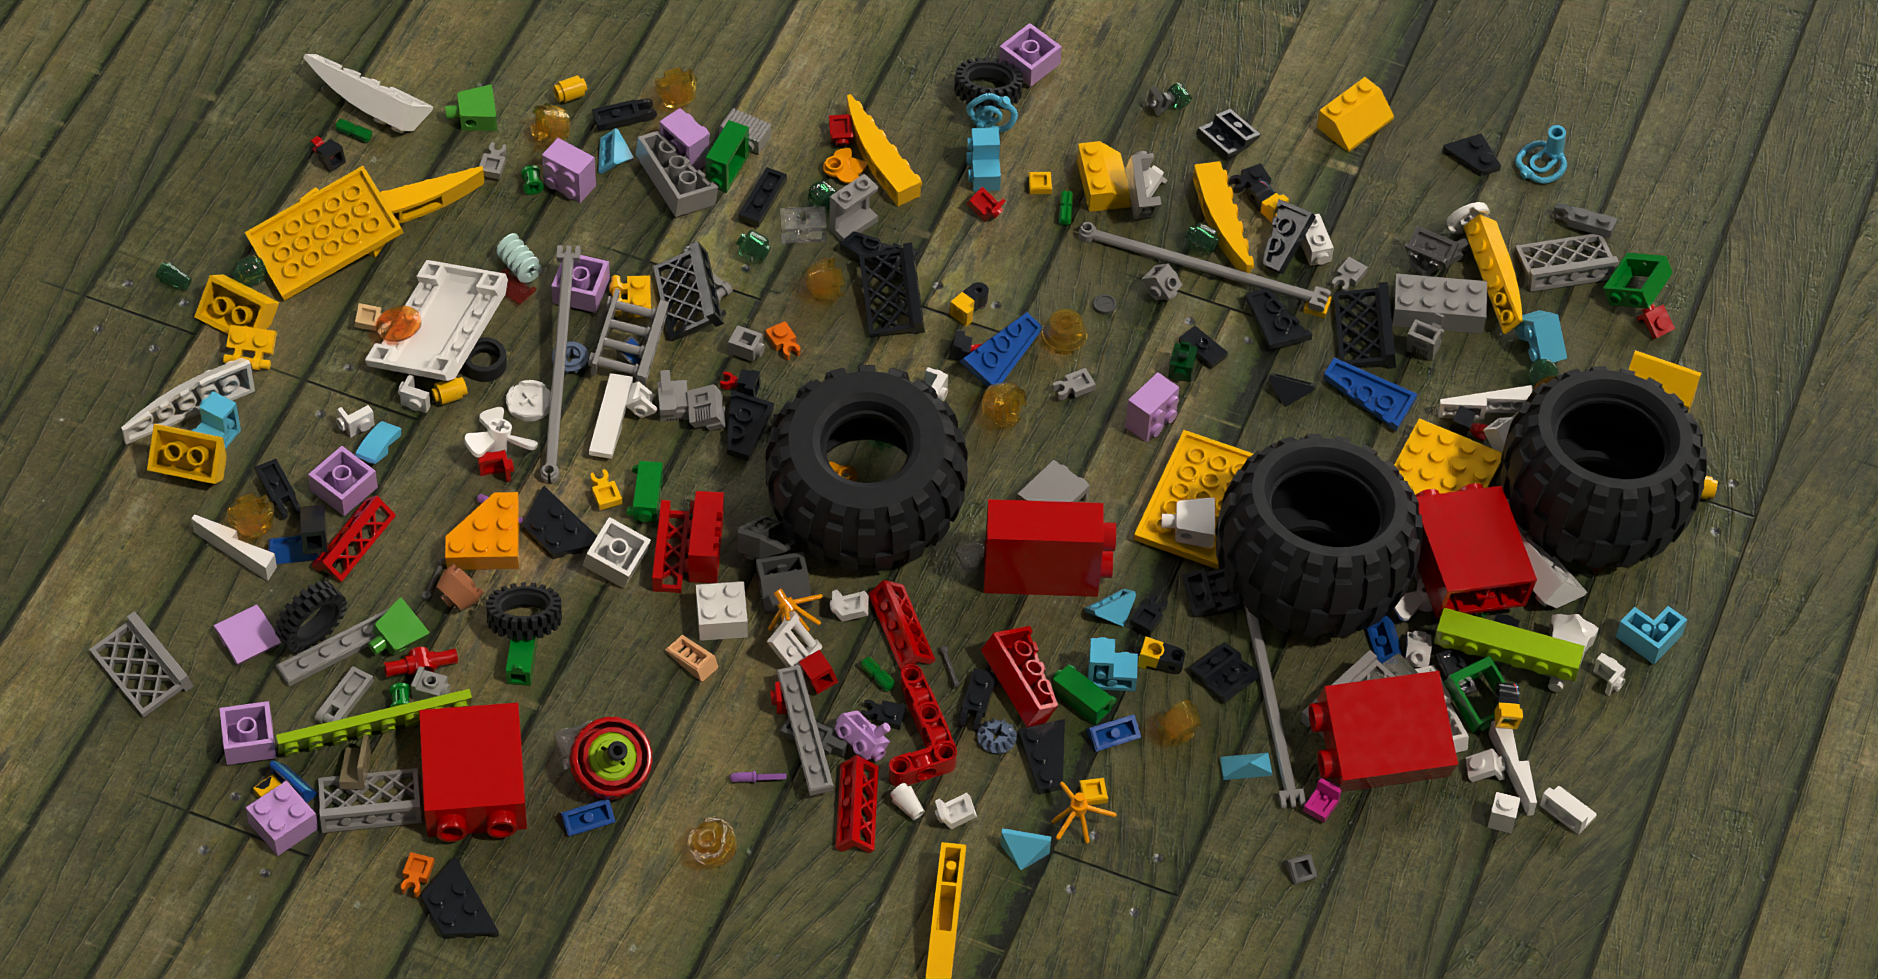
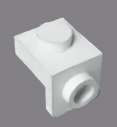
M1155 165L1143 171L1147 198L1152 197L1161 182L1164 184L1167 182V179L1162 176L1164 172Z
M927 367L925 382L936 390L940 401H944L948 394V374Z
M408 375L406 381H402L398 389L401 405L409 407L414 411L427 413L431 407L429 392L415 388L414 376Z
M639 381L633 383L625 406L640 418L654 414L657 411V407L652 404L654 394Z
M369 405L350 415H347L342 407L337 409V425L341 431H346L350 437L365 432L375 425L373 410Z
M838 590L832 591V600H830V609L842 622L868 616L869 596L865 591L842 596Z
M1423 631L1407 632L1406 666H1429L1432 648L1431 634Z
M1601 653L1596 659L1593 672L1608 682L1605 694L1610 696L1614 690L1619 691L1625 683L1623 677L1626 668L1618 664L1614 658Z
M1493 749L1465 757L1468 778L1472 782L1494 775L1500 781L1505 779L1504 770H1506V763L1504 758L1499 756Z
M967 793L946 803L940 798L935 800L937 819L940 823H945L950 829L977 817L971 796Z

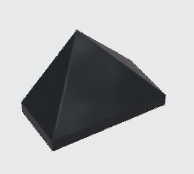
M1273 372L1269 376V381L1285 407L1314 391L1317 385Z

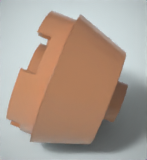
M454 563L447 570L444 569L436 586L442 594L441 600L449 607L454 605L460 611L478 603V599L484 594L482 589L477 588L473 580L459 567L457 568Z

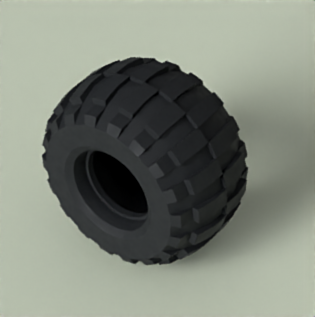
M858 365V371L846 373L845 368L841 367L826 372L822 382L818 379L807 382L798 389L793 402L791 403L787 400L775 421V427L772 428L768 437L766 447L765 472L769 501L778 521H783V528L787 535L797 546L800 544L804 547L808 546L810 555L826 564V562L830 563L834 559L840 561L841 569L858 571L859 565H873L875 571L892 569L893 561L901 560L902 563L907 562L908 564L922 557L925 547L928 548L931 544L935 547L948 532L950 521L954 523L964 502L968 477V450L961 427L958 428V420L947 401L942 403L938 398L936 390L923 380L920 382L917 379L911 382L907 372L895 368H889L888 373L877 372L875 365ZM875 440L899 448L906 453L907 458L903 467L896 475L880 482L860 483L838 475L829 464L827 453L835 447L851 441Z
M1591 366L1590 369H1585L1584 372H1581L1579 369L1564 372V374L1558 375L1548 383H1542L1534 389L1527 400L1520 406L1510 424L1501 456V486L1506 499L1509 500L1513 517L1523 531L1529 530V536L1533 538L1537 545L1543 549L1548 547L1553 549L1558 554V558L1568 562L1575 559L1586 562V567L1601 568V566L1606 564H1613L1615 568L1635 564L1639 560L1644 561L1649 557L1653 558L1664 552L1671 542L1674 543L1689 525L1702 495L1707 475L1706 447H1703V433L1693 415L1688 413L1684 402L1675 393H1666L1662 388V384L1650 377L1645 380L1635 376V371L1620 368V371L1607 370L1606 366ZM1581 466L1601 468L1612 472L1621 479L1601 476Z
M1306 434L1305 437H1300L1299 440L1291 436L1270 444L1269 447L1267 446L1260 452L1254 453L1246 460L1242 468L1238 469L1224 493L1215 529L1219 570L1224 569L1225 583L1238 601H1244V606L1248 608V612L1259 620L1266 618L1272 622L1273 628L1285 633L1288 632V629L1301 632L1302 637L1317 639L1321 634H1329L1331 638L1342 637L1353 633L1355 630L1361 631L1380 622L1386 612L1389 611L1391 613L1407 592L1415 574L1423 543L1422 515H1419V502L1413 489L1411 490L1408 482L1404 481V477L1399 473V470L1390 461H1382L1377 456L1378 452L1364 445L1361 448L1351 444L1350 439L1335 436V439L1322 438L1321 434ZM1298 536L1319 538L1336 547L1314 544Z

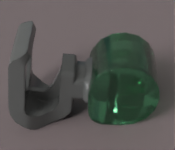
M1183 83L1173 84L1167 90V93H1162V96L1156 87H1152L1147 97L1148 103L1157 116H1160L1162 112L1167 110L1169 105L1178 110L1186 107L1192 100Z

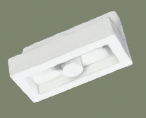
M1560 786L1554 790L1549 787L1543 793L1540 806L1578 835L1596 818L1594 811Z

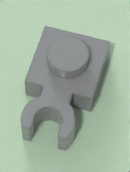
M492 142L489 145L490 154H483L479 167H483L484 177L500 179L506 164V145L503 144L500 150H495V143Z
M1348 257L1337 270L1336 277L1332 280L1331 289H1334L1337 285L1343 286L1342 291H1348L1349 284L1355 287L1366 275L1368 267Z
M1083 368L1065 375V382H1054L1052 390H1062L1058 392V400H1064L1070 393L1076 398L1096 390V384L1087 369Z

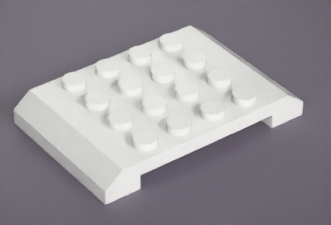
M426 260L417 275L419 283L382 344L375 343L365 361L367 366L449 381L456 378L504 298L508 279L505 273Z

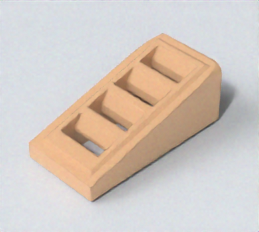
M681 635L665 649L668 655L700 681H704L718 669L715 655L684 635ZM686 646V648L681 653H679V651Z

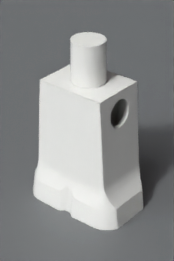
M1554 614L1550 621L1549 635L1554 638L1584 645L1583 660L1585 652L1593 645L1599 628L1584 620L1578 614ZM1543 674L1551 677L1548 688L1551 691H1562L1564 680Z

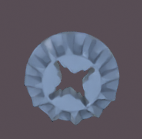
M567 342L565 372L567 374L569 371L577 373L579 369H585L586 363L589 362V353L582 344ZM555 349L553 350V353H552V362H553V364H554V352H555ZM571 353H573L574 359H572L571 362H568L567 359L569 358V356H571Z
M993 718L992 721H985L979 727L978 742L988 752L1004 753L1009 751L1016 743L1017 732L1014 730L1013 724H1008L1005 719L1000 721ZM1001 730V736H998V738H996L995 741H993V733L995 734L997 731Z

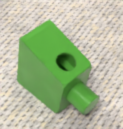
M492 85L461 91L457 94L458 105L445 106L446 118H460L462 130L497 131Z
M400 597L375 623L372 631L377 637L370 641L368 646L375 655L386 648L391 655L395 656L426 640L430 632Z

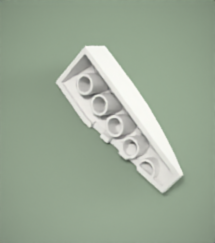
M317 54L304 55L306 62L333 90L354 106L373 116L374 121L380 124L387 123L396 132L414 131L433 110V106L394 87L379 86L380 81L375 79L360 78L361 73L347 68L341 70L342 65Z
M244 358L229 361L225 365L208 370L160 396L121 427L125 444L151 435L154 424L170 427L199 415V407L202 400L208 398L213 391L232 401L255 392L251 363Z
M1516 522L1537 578L1533 591L1537 594L1535 596L1537 601L1543 606L1550 605L1558 608L1585 596L1587 591L1555 556L1551 557L1547 552L1543 551L1544 549L1537 545L1532 537L1527 535L1529 530L1523 531Z

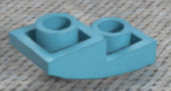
M381 421L363 440L355 456L368 463H378L388 454V446L401 436V428Z

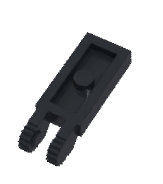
M645 98L592 109V116L598 131L640 121L654 120L657 117V112L652 109V99Z
M277 459L254 467L257 477L273 506H276L283 520L288 518L287 510L282 504L290 501L292 509L296 514L300 513V505L296 499L295 491Z
M976 668L973 669L962 704L959 726H965L968 714L976 716L973 722V729L979 730L982 720L986 716L997 680L995 673Z

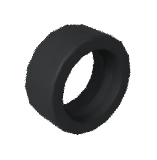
M480 337L463 364L466 374L479 382H490L502 376L507 368L506 350L503 344L490 337ZM480 353H492L498 357L496 363L487 367L474 365L471 359Z

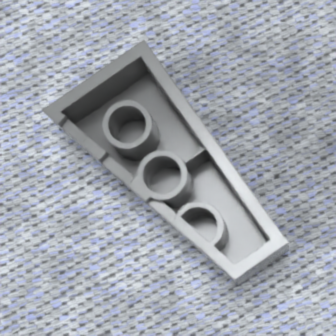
M659 131L638 137L635 155L675 217L715 205L718 186L706 180V175L702 171H697L690 165L691 161L686 156L683 157L677 153V148Z

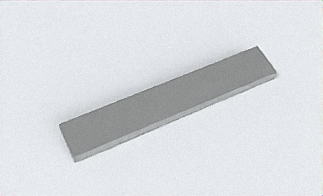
M388 609L277 665L278 672L290 687L369 647L368 643L377 637L372 629Z
M797 665L778 669L777 676L809 794L812 796L834 791V785L801 666Z

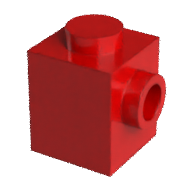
M820 650L799 661L805 677L817 694L838 683L831 665Z

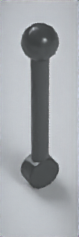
M444 558L438 560V567L428 589L422 593V598L425 601H429L432 598L431 591L442 568L446 566Z
M943 645L939 651L945 658L953 687H959L958 678H956L948 655L949 648Z

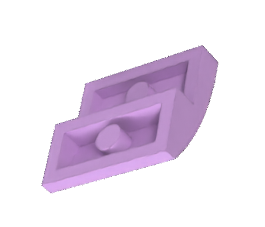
M258 605L250 607L213 626L237 666L281 644L279 638L275 635L274 629Z

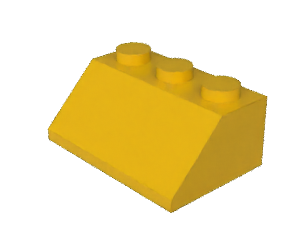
M1364 77L1319 110L1317 128L1344 150L1350 152L1392 121L1394 115L1381 89Z
M1101 141L1079 143L1077 164L1089 212L1131 207L1128 182L1121 153Z
M223 274L210 275L194 317L226 334L229 333L230 325L267 330L272 324L280 302Z
M1635 350L1628 370L1635 371V376L1645 380L1650 377L1661 383L1666 393H1675L1684 402V406L1688 409L1689 413L1701 373Z
M160 424L153 425L147 466L148 471L212 484L223 480L227 458L223 437Z

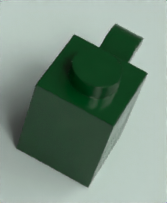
M1181 341V344L1175 343L1170 360L1168 378L1191 382L1196 362L1197 347L1190 346L1189 342Z

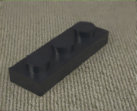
M766 167L741 209L739 220L760 227L787 181V174Z

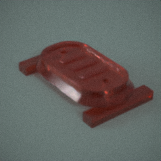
M505 268L500 272L505 273L508 279L505 295L516 301L518 305H521L536 291V288L534 286L529 288L516 277L508 274L510 270Z

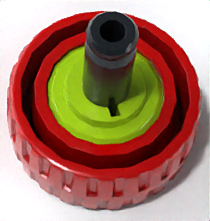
M616 716L598 718L587 724L576 735L570 749V771L574 776L575 782L587 794L601 800L622 799L637 791L646 781L653 762L651 743L645 736V732L638 725L630 722V720Z

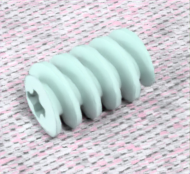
M509 234L500 241L496 250L497 255L512 273L517 276L520 282L529 283L539 276L543 269L542 265L539 264V259L534 257L533 252L529 251V248L524 245V242L519 239L517 234Z

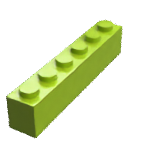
M1447 608L1443 609L1434 644L1440 645L1443 648H1452L1469 655L1485 658L1490 656L1493 661L1507 663L1516 668H1525L1538 674H1547L1564 681L1569 680L1573 682L1576 681L1585 648L1584 645Z

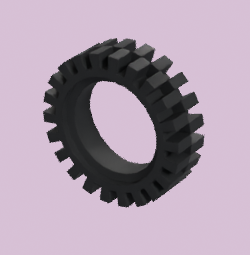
M980 57L975 58V61L968 59L967 63L964 61L961 63V66L958 65L954 92L959 97V100H966L965 104L967 105L973 99L983 94L993 93L1002 97L1007 96L1010 99V104L1014 106V103L1017 104L1022 96L1023 73H1020V69L1015 68L1014 64L1008 65V61L1003 60L999 63L998 58H994V61H990V57H985L984 61ZM989 79L1001 82L1006 86L988 88L974 84L971 81ZM987 99L977 104L975 108H979L980 105L998 108L999 105L992 99Z
M319 581L316 582L315 586L313 584L309 585L307 591L302 589L299 597L295 595L291 598L293 602L291 604L287 603L284 606L286 611H281L279 614L281 618H278L275 622L277 624L274 626L275 635L295 653L296 651L301 653L303 649L307 650L311 645H317L319 640L324 641L326 639L325 635L327 633L329 635L332 634L333 627H338L340 624L338 620L343 619V612L347 610L346 598L330 582L323 581L321 583ZM318 608H320V610L317 612V614H316L309 622H307L305 625L301 626V625L303 624V622H304L315 610H317Z
M521 582V586L517 587L516 583L510 584V588L505 585L501 587V591L496 589L494 595L490 594L488 596L489 599L486 601L489 629L492 628L494 634L498 632L500 637L507 634V639L512 640L514 636H517V640L522 641L523 637L533 640V636L536 635L539 639L543 638V633L548 636L552 634L551 630L556 631L558 626L561 625V597H559L557 591L554 592V589L551 587L546 589V585L543 584L537 587L536 583L526 586V582ZM522 606L536 607L544 610L541 613L530 616H514L505 613L509 609Z

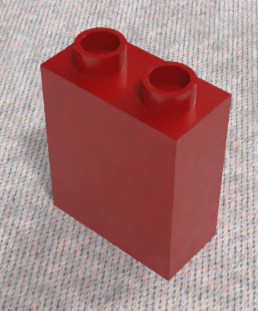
M1472 483L1456 492L1440 494L1436 489H1426L1417 493L1416 497L1419 502V515H1422L1423 543L1417 567L1436 618H1441L1444 608L1471 614L1525 606L1537 578L1502 486L1484 488L1482 484Z
M988 499L984 551V593L1098 597L1100 578H1112L1113 551L1116 548V522H1104V503Z
M1439 671L1324 686L1317 698V703L1309 704L1308 713L1311 729L1314 733L1323 732L1326 750L1318 751L1320 776L1324 780L1332 779L1333 783L1341 789V792L1446 778L1458 766Z
M518 702L419 710L427 836H437L442 841L454 842L472 833L487 832L492 837L504 838L515 834L517 830L527 829Z

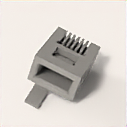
M1435 313L1433 324L1429 325L1415 319L1407 335L1406 351L1413 352V354L1416 352V355L1419 353L1418 356L1421 355L1423 357L1424 355V358L1426 357L1427 360L1433 361L1442 342L1444 329L1441 328L1444 316Z
M661 370V382H657L660 422H665L667 419L668 421L670 419L673 421V418L674 421H676V418L677 421L678 418L680 420L681 418L689 420L687 381H670V370Z
M714 384L688 390L690 424L694 428L707 426L710 431L725 428V407L722 406L723 394H721V391Z

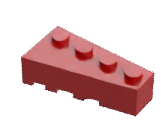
M696 491L695 500L690 501V514H693V519H689L688 533L691 536L690 539H687L686 544L688 558H685L684 572L689 573V582L715 584L718 583L724 492Z
M1031 626L995 632L981 649V652L1027 727L1046 723L1058 707L1050 681L1044 675L1045 666L1043 662L1039 661L1037 655L1039 650L1037 643L1032 641L1031 634L1033 632Z

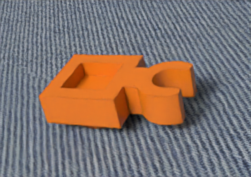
M786 321L765 330V336L776 351L783 349L785 360H790V351L800 356V346L796 343V336Z
M410 852L403 870V878L405 880L401 884L402 894H405L409 887H414V897L420 895V882L428 883L435 864L433 857Z

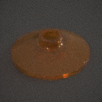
M409 306L390 308L377 319V333L382 339L391 342L406 340L415 335L420 329L422 323L421 316L416 309Z

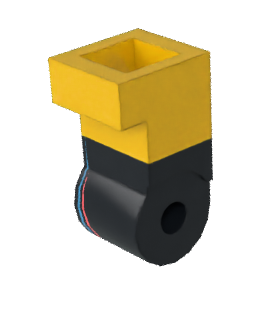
M1264 180L1259 181L1246 191L1249 201L1271 223L1273 218L1277 216L1278 199L1289 203V199L1285 195H1278Z
M981 282L971 284L950 301L949 315L967 327L972 322L973 313L978 309L986 307L989 294L988 286Z
M1145 637L1137 667L1146 669L1149 666L1162 669L1169 674H1179L1182 672L1186 653L1177 646Z
M1497 682L1494 692L1495 727L1517 729L1523 719V712L1520 709L1519 686L1516 683ZM1503 719H1512L1509 722L1503 721Z

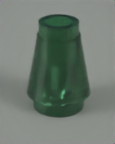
M164 261L156 273V278L160 279L161 283L184 290L188 289L192 281L191 277L171 262L167 263Z

